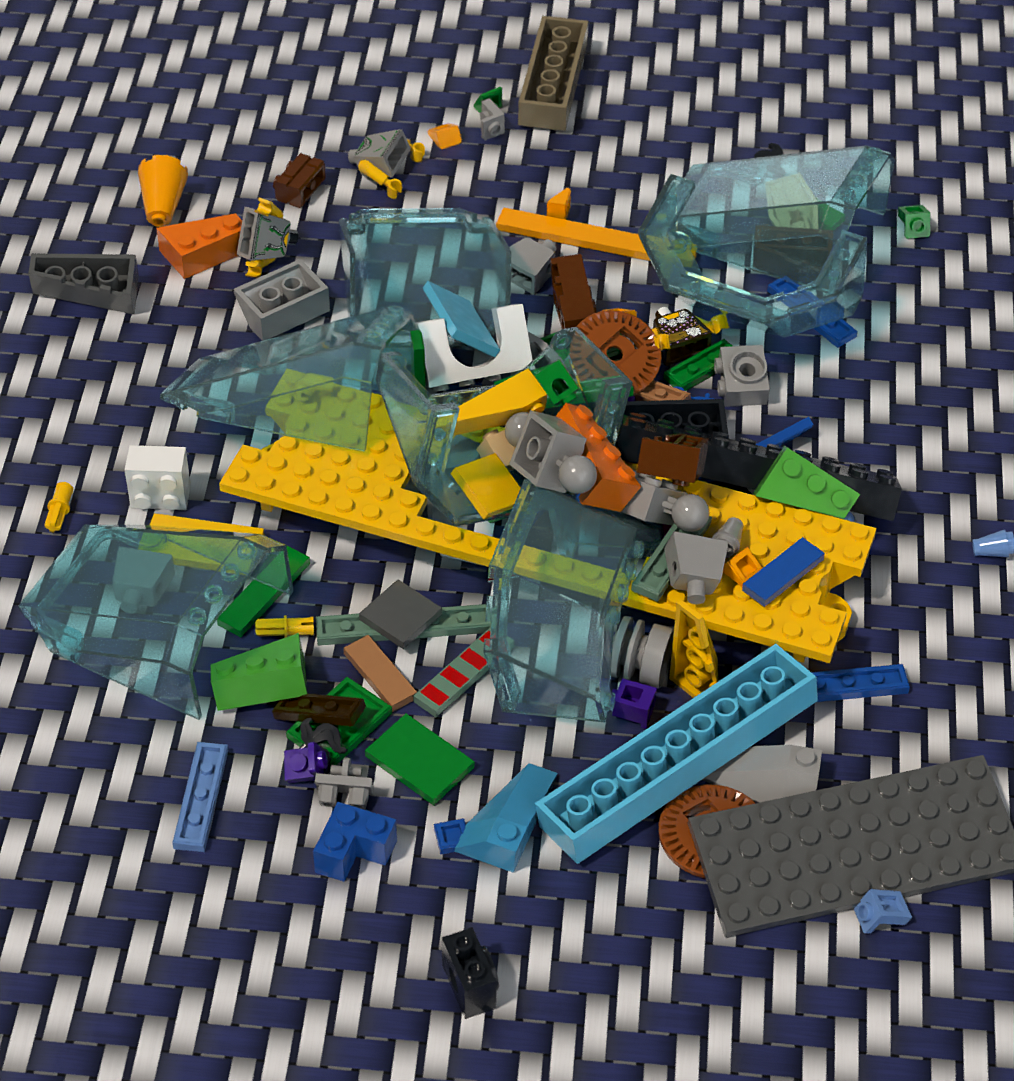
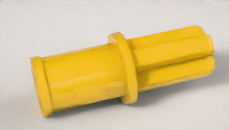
M67 482L56 484L53 499L47 505L49 511L44 526L51 533L61 530L64 517L70 511L69 501L74 488Z
M284 615V618L257 619L255 622V633L258 637L284 636L286 638L297 633L299 635L314 636L313 617L287 618V615Z

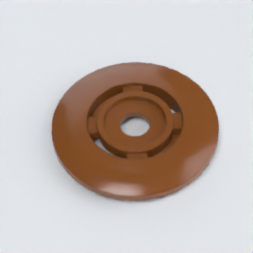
M607 310L586 317L576 326L569 341L568 358L574 374L580 381L625 375L634 387L633 395L647 388L655 379L661 365V348L658 349L655 346L653 337L656 335L641 319L626 312ZM630 340H632V341L634 342V344L636 345L637 349L634 348V345L632 344V342H631ZM612 347L618 348L622 352V358L618 361L609 359L607 350Z
M699 785L687 789L668 802L661 813L658 831L664 852L682 870L705 878L688 827V818L697 812L700 813L695 816L755 804V802L744 793L721 785Z

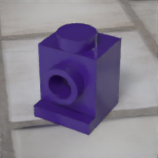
M622 678L619 688H613L609 698V706L613 707L612 716L640 723L641 728L647 729L656 704L657 688Z

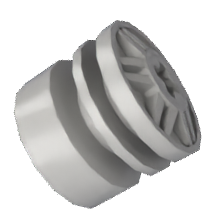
M624 616L612 640L609 654V675L618 678L624 667V679L631 680L635 670L638 669L640 670L639 681L641 684L658 689L661 688L672 654L674 628L655 623L649 635H645L644 620H638L633 630V618Z

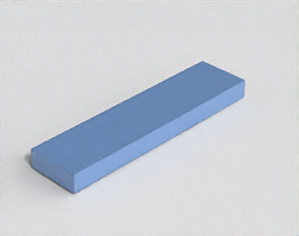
M197 742L172 842L173 849L205 852L228 755V745Z

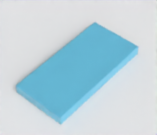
M427 280L423 287L424 292L439 317L444 318L445 326L450 336L491 357H496L500 348L471 302Z

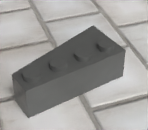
M31 253L28 274L33 294L135 315L139 277L136 255Z

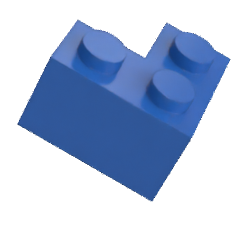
M337 802L313 850L315 873L345 882L356 857L386 866L397 843L396 819Z

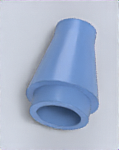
M1004 529L979 539H972L974 556L1009 557V554H1014L1013 532H1006Z

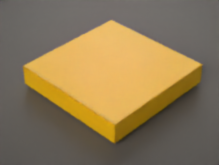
M496 453L455 467L450 473L483 520L523 505L528 500L527 495Z

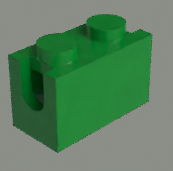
M560 359L535 375L554 405L561 403L564 406L565 403H571L578 398L576 392L580 390V387Z

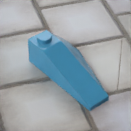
M528 763L466 824L465 830L455 847V852L514 873L538 820L535 803L550 793L558 773Z

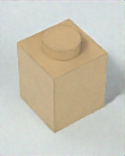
M495 429L482 437L483 442L476 449L480 457L483 458L496 453L509 472L514 470L515 468L509 463L515 447L508 442L505 430L498 432Z

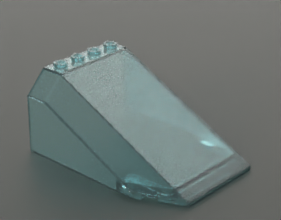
M857 146L694 164L655 216L654 222L661 228L666 229L673 237H680L686 242L685 246L692 251L834 297L844 242L857 208H861L877 214H885L895 159L891 153L877 147Z
M461 208L360 209L355 213L349 214V220L347 218L339 219L348 317L350 322L377 348H381L383 351H395L397 347H408V350H411L410 331L414 330L413 323L440 318L424 292L423 287L427 280L469 300L491 336L493 337L496 334L491 309L510 305L511 250L491 218L482 217V220L477 219V213ZM447 331L449 347L460 346L463 350H474V348L453 339Z
M400 306L384 307L198 358L160 394V399L174 404L182 410L188 409V407L197 411V417L205 420L365 452L372 389L404 396L410 395L412 381L410 331L417 330L413 313L404 311V308Z
M84 524L18 607L25 618L30 621L35 632H38L51 653L199 720L202 717L193 670L206 633L248 578H252L289 595L293 593V584L287 546L262 534L155 525Z

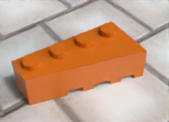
M565 403L556 417L561 418L587 439L582 456L589 458L597 469L596 483L589 491L580 494L578 497L580 503L621 512L641 488V485L635 478V472L624 463L620 457V451L607 439L606 431L595 422L592 417L593 413L589 408L581 404L578 406Z

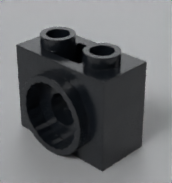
M473 927L442 937V966L464 1018L467 1019L496 1009V990L499 989L497 972L486 946L480 945Z

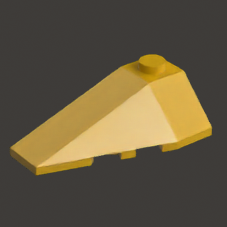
M529 368L432 420L430 422V436L435 440L506 425L508 419L519 412L529 413L532 410L542 413L546 408L547 393Z
M679 600L676 604L669 679L694 698L718 682V658L704 617L684 601Z

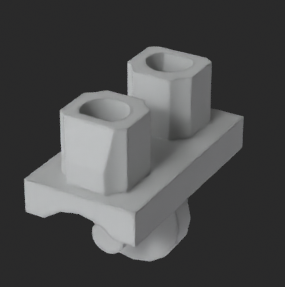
M344 757L342 766L331 765L330 774L316 773L315 784L318 790L319 803L321 806L335 807L338 793H349L348 805L365 809L369 795H373L374 791L372 778L361 777L362 768L351 767V758Z

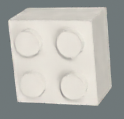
M129 445L125 476L130 507L139 509L187 510L191 484L186 447Z

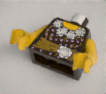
M662 307L655 314L656 318L653 321L652 331L656 335L653 337L654 344L658 349L661 348V358L665 366L686 360L710 347L712 334L719 333L721 329L729 328V324L725 314L716 315L711 318V321H706L693 315L688 309H681L671 313L667 307Z

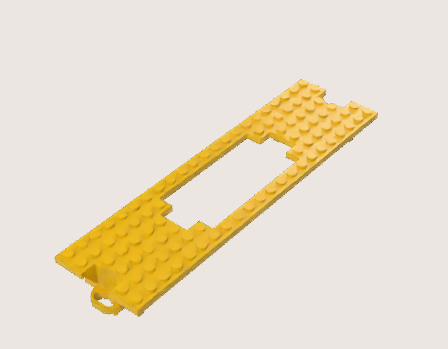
M290 370L287 371L266 405V414L275 419L285 431V435L275 441L274 444L262 448V450L242 445L219 483L220 491L260 502L261 510L272 512L273 506L674 620L676 604L679 600H682L704 617L707 629L770 647L777 644L783 650L793 653V658L801 663H804L806 657L826 663L831 662L837 642L846 635L852 611L849 604L842 597L830 593V590L853 576L861 577L877 529L699 480L695 483H690L689 486L678 485V490L698 495L708 504L709 516L712 517V521L703 537L712 538L729 518L735 517L740 519L743 523L739 551L748 547L763 568L802 537L823 551L825 555L821 563L765 607L743 592L742 587L724 573L713 594H705V602L702 604L689 603L687 601V591L674 589L671 583L657 602L631 591L632 583L636 578L634 576L421 517L428 504L427 495L405 490V487L420 459L424 457L435 460L456 436L435 440L430 436V422L446 412L335 382L332 392L317 389L308 400H300L295 395L294 389L296 384L307 375ZM497 426L459 435L481 444L483 442L482 437L495 429L501 432L505 428ZM623 460L632 470L637 471L638 464ZM656 476V479L661 481L662 479L672 481V479ZM646 557V560H645V562H644V564H643V567H644V565L647 563V561L649 560L650 557Z

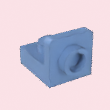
M870 889L854 908L861 928L866 934H871L879 924L906 925L912 918L901 891Z

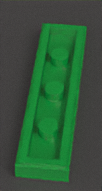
M286 545L217 618V625L241 638L309 566L310 557Z

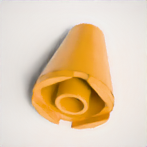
M154 155L152 160L148 161L145 158L138 166L146 219L156 227H163L172 221L188 179V168L186 165L184 168L180 165L181 161L168 155Z

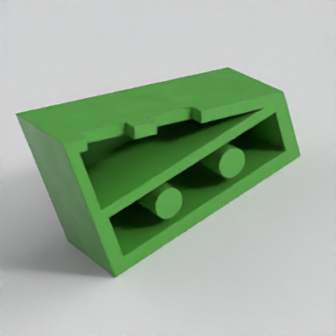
M786 446L783 447L753 493L757 497L843 519L860 496L858 492Z
M299 633L211 664V684L217 710L296 698L307 694L305 660Z

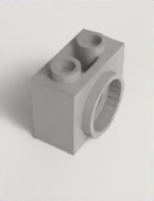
M763 345L720 347L719 357L714 359L715 374L720 375V380L717 382L718 396H723L724 406L767 405L770 387Z

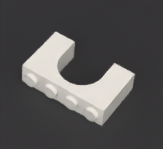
M513 304L491 309L496 332V344L500 351L496 357H490L486 362L473 367L461 364L452 355L444 318L413 323L414 330L422 332L424 342L425 386L428 388L433 387V392L449 389L448 384L459 382V387L475 384L474 379L485 377L486 380L494 381L501 379L500 374L510 372L512 376L527 368H534L523 304Z

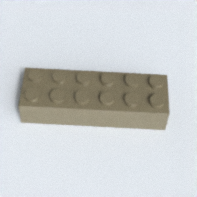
M542 16L518 102V125L566 131L587 47L588 21Z

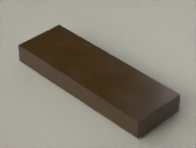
M305 694L296 698L279 700L272 713L277 720L303 722L307 718H312V723H328L331 725L353 727L366 708L363 698Z

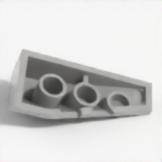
M796 745L751 746L702 780L711 785H721L736 789L754 802L757 801L759 803L816 791L822 750Z

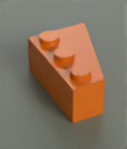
M235 213L157 227L159 251L178 273L186 279L239 256L237 255L242 220Z

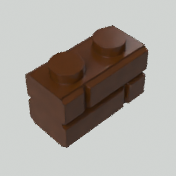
M300 153L294 161L290 160L286 170L281 175H277L273 182L277 201L301 208L326 179L324 161L315 157L311 158L303 153Z

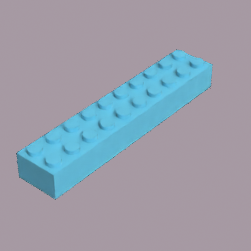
M774 644L537 801L535 807L539 827L577 864L817 702L816 676L780 646Z

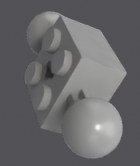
M532 410L529 413H516L508 419L505 425V436L508 442L515 447L509 464L536 487L565 493L567 490L574 494L585 493L594 486L597 480V469L589 458L582 456L587 440L583 435L559 417Z
M633 470L641 488L621 512L648 522L673 525L675 523L679 529L686 532L698 531L706 525L710 512L708 504L703 498L678 490V485L672 484V481L665 479L661 481L656 479V476L636 473L637 471Z

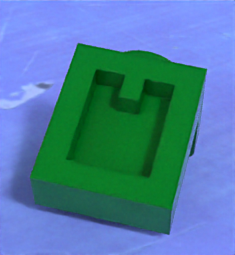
M923 205L898 207V217L904 222V236L907 239L930 236V211Z

